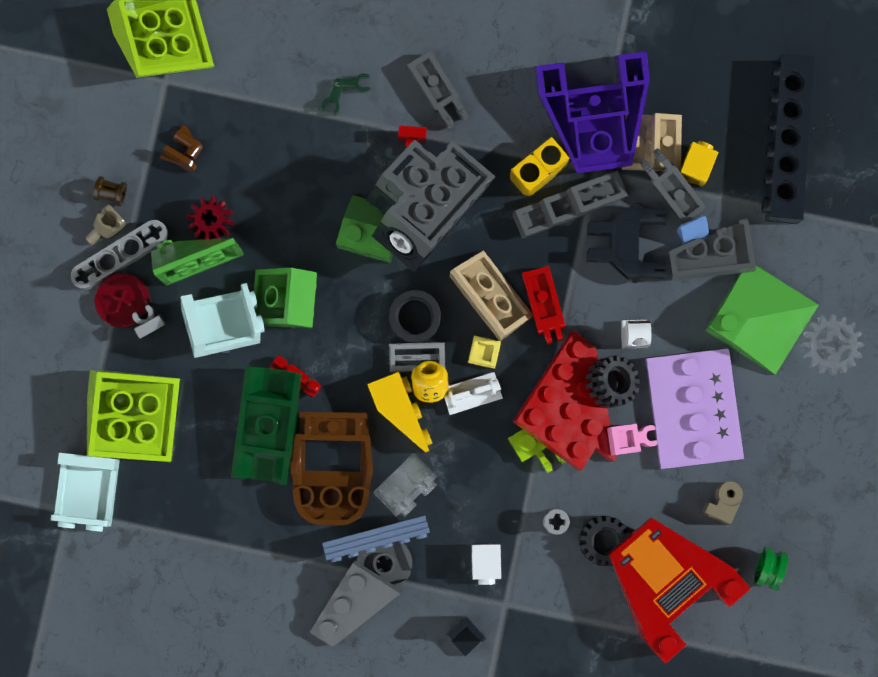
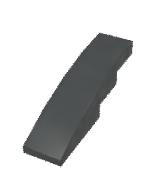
M618 171L570 187L567 191L544 198L538 203L515 210L512 216L523 239L626 198L628 194Z

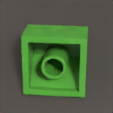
M352 195L337 238V248L391 263L393 254L372 237L384 215L378 208L373 207L367 202V199Z
M296 268L260 269L255 271L254 293L257 308H254L256 316L262 317L264 326L312 328L317 272Z

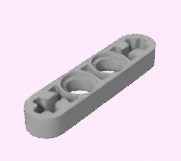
M158 220L146 222L76 265L71 272L72 283L82 290L95 287L110 275L116 274L157 248L156 245L167 241V227ZM150 228H162V231L159 232L160 238L157 240L154 237L147 239L146 242L149 246L145 248L143 241L138 235L142 233V236L146 238L151 234ZM130 240H135L139 244V250L134 255H128L124 251L125 244ZM105 255L114 256L115 265L112 269L105 270L101 267L100 262ZM92 263H94L98 271L102 273V275H100L99 277L95 272L89 275L88 283H84L83 281L78 282L77 280L81 277L79 273L80 271L83 270L86 273H89L90 271L94 270V268L90 266Z

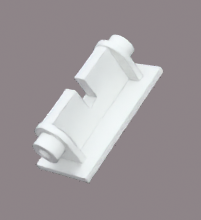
M495 372L449 386L448 393L444 396L449 414L452 415L503 399Z

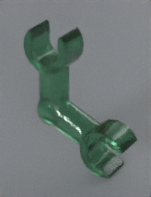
M362 73L356 78H336L333 81L329 97L322 103V110H325L328 103H334L336 105L334 116L337 115L340 110L339 99L343 89H357L361 93L369 92L370 87H361L359 81L361 79H369L370 75Z

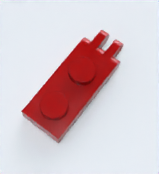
M549 266L522 273L538 335L544 334L547 344L552 343L551 331L555 332L557 341L563 340L561 329L565 328V322Z

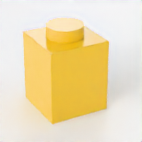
M692 142L679 172L686 181L703 187L707 183L719 152L713 150V146L706 142Z

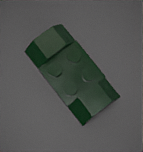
M246 366L231 478H251L287 485L298 414L301 373L267 367Z

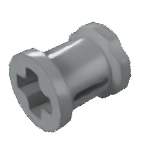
M550 510L543 517V526L549 533L558 535L566 532L569 528V517L563 510ZM555 514H558L559 519H563V525H558L557 530H554V526L549 524V519L554 518Z

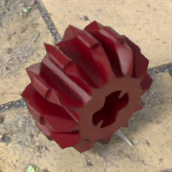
M211 196L210 202L207 204L206 200L202 197L200 198L202 205L200 208L195 204L191 205L196 214H187L186 218L190 221H195L188 225L189 231L197 230L194 234L197 240L202 238L203 235L204 240L211 239L212 236H214V239H221L219 236L221 232L225 236L230 235L225 226H234L233 220L226 219L233 215V211L231 209L224 210L227 205L224 200L217 204L216 197ZM213 214L217 220L215 224L211 222L212 226H208L204 221L205 217L209 218L208 215Z

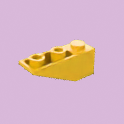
M399 372L367 384L378 412L425 453L429 452L428 445L433 443L427 428L421 430L418 419L422 418L417 402L411 404L408 393L412 392L407 377L401 378Z

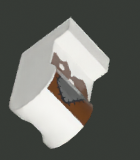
M622 320V349L648 348L651 344L650 321Z

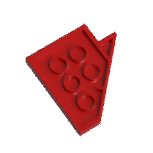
M573 331L569 333L513 422L574 469L580 471L584 468L594 450L609 462L615 461L617 457L616 455L611 456L607 428L611 426L608 410L601 407L602 404L597 405L594 402L597 397L591 398L589 396L592 389L586 388V384L590 383V380H586V375L591 373L588 369L590 366H593V362L598 360L596 347Z

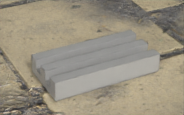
M445 343L389 344L390 372H413L415 367L418 366H395V361L439 360V364L445 367ZM439 349V354L395 355V350Z

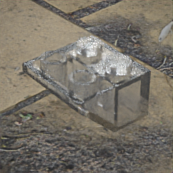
M413 453L373 493L396 517L399 514L405 517L417 506L414 500L421 493L426 497L437 486L434 482L437 476Z

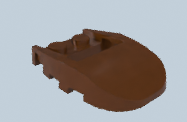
M299 412L300 423L298 434H295L290 469L296 509L306 521L316 525L350 524L360 518L367 507L373 475L367 413ZM306 440L361 441L360 472L305 471Z

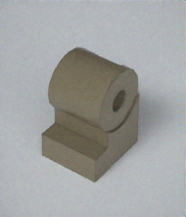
M732 481L720 484L715 490L716 500L714 504L706 503L701 514L725 525H731L743 497V490L740 485Z

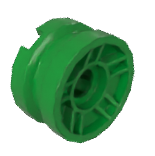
M764 547L757 562L754 584L759 586L766 584L769 585V589L778 591L780 586L777 583L783 582L787 570L788 553L781 551L775 553L772 548Z

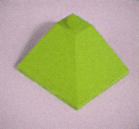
M114 0L107 8L113 35L136 78L214 67L196 0Z
M90 369L87 394V456L171 462L180 379Z

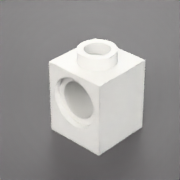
M500 544L471 545L472 579H478L479 585L495 584V579H501Z

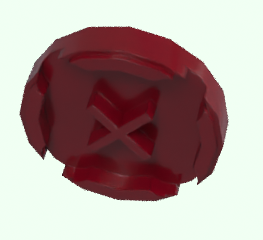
M127 273L112 274L102 280L95 293L94 304L96 312L104 322L112 327L124 329L138 324L133 320L132 313L137 312L141 319L145 318L148 313L145 306L150 305L151 299L149 290L143 281Z

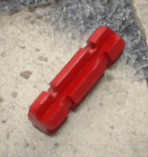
M277 356L271 363L270 368L301 373L300 389L303 388V392L313 398L321 388L320 383L314 379L310 381L307 374L292 364L289 366L287 360Z

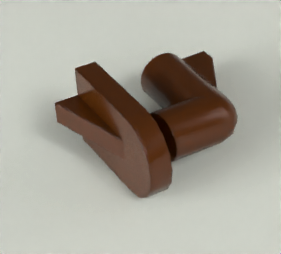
M183 124L176 132L173 140L186 147V152L181 154L166 145L160 159L175 163L189 172H194L197 165L193 161L203 147L202 143L196 140L187 126Z

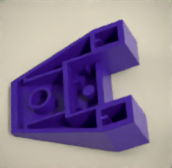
M647 51L615 56L618 83L567 90L564 62L534 66L537 95L577 173L632 166L650 81Z

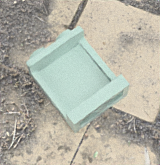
M247 283L241 284V290L238 292L193 301L192 294L181 296V311L194 358L260 343V334L264 332L262 317L256 316L254 308H257L256 296L254 291L249 292Z
M59 453L58 464H61L55 512L54 515H51V520L58 521V527L75 528V523L86 524V530L103 532V526L110 527L112 524L120 460Z

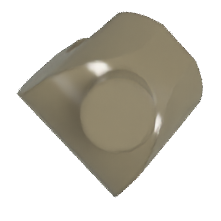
M107 204L101 213L97 214L93 223L94 228L85 239L94 245L101 236L110 238L124 228L125 221Z

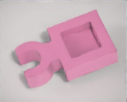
M637 424L607 428L611 456L640 452V444L644 447L656 446L658 444L657 441H649L647 439V432L656 430V427L653 425L644 426L639 431Z

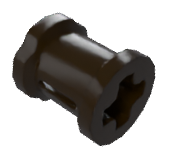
M99 176L94 186L93 200L99 201L103 199L115 202L116 206L121 207L126 197L127 183L121 182L118 184L107 181L104 177Z

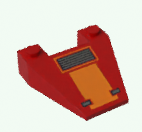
M652 517L609 553L639 635L665 664L687 645L670 623L703 594L711 589L721 602L731 607L751 589L732 566Z

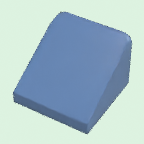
M702 215L680 225L676 232L683 245L698 238L703 239L709 236L706 216Z

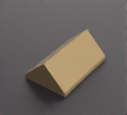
M484 250L450 271L449 277L499 341H502L533 317L532 312Z

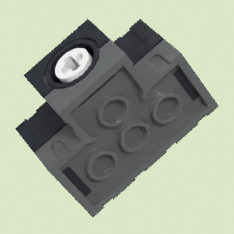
M414 140L385 170L366 200L373 207L378 208L384 215L372 237L415 272L423 261L436 249L439 243L452 231L455 225L467 214L470 208L475 205L495 176L453 140L437 157L429 151L427 152L420 143Z

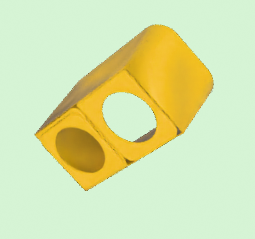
M550 137L511 169L510 179L523 195L531 196L564 170L570 158L557 142ZM550 145L555 146L561 153L560 160L553 165L546 164L541 158L542 150ZM526 163H533L539 168V177L534 182H526L520 176V169Z

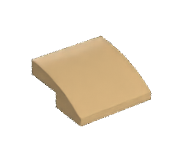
M661 113L642 115L632 166L622 167V170L645 171L639 163L645 159L652 165L654 171H663L665 167L655 158L653 153L657 148L660 149L671 164L673 163L680 170L682 115Z

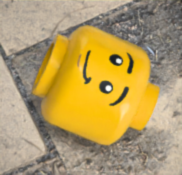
M425 361L415 367L411 376L415 397L428 403L443 399L449 389L448 374L445 367L434 361Z

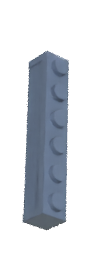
M424 515L327 541L322 544L326 560L331 559L332 563L342 560L341 556L348 555V558L358 556V552L363 550L369 553L376 551L375 547L382 546L383 549L392 547L393 542L399 541L400 544L410 542L409 538L416 537L417 540L427 537V533H430L426 516Z

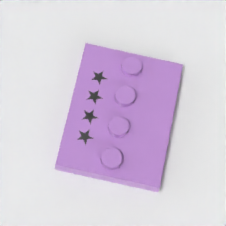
M729 349L645 359L653 422L656 427L655 437L658 442L657 452L660 469L744 459Z

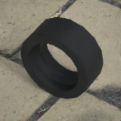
M409 290L402 292L393 300L389 308L388 320L391 330L399 339L407 343H421L428 341L437 332L440 326L441 311L438 303L430 294L422 290ZM420 301L429 308L431 322L422 332L410 333L400 325L398 314L405 303Z

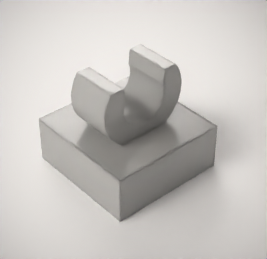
M149 304L145 306L148 311L146 319H141L137 312L132 313L133 320L140 324L134 328L139 338L166 324L161 314L154 317V310Z

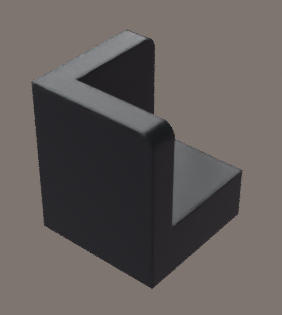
M467 616L446 634L448 640L464 656L468 655L480 642L483 643L486 640L485 635Z

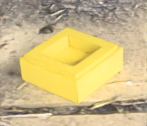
M474 336L468 363L495 369L501 341Z

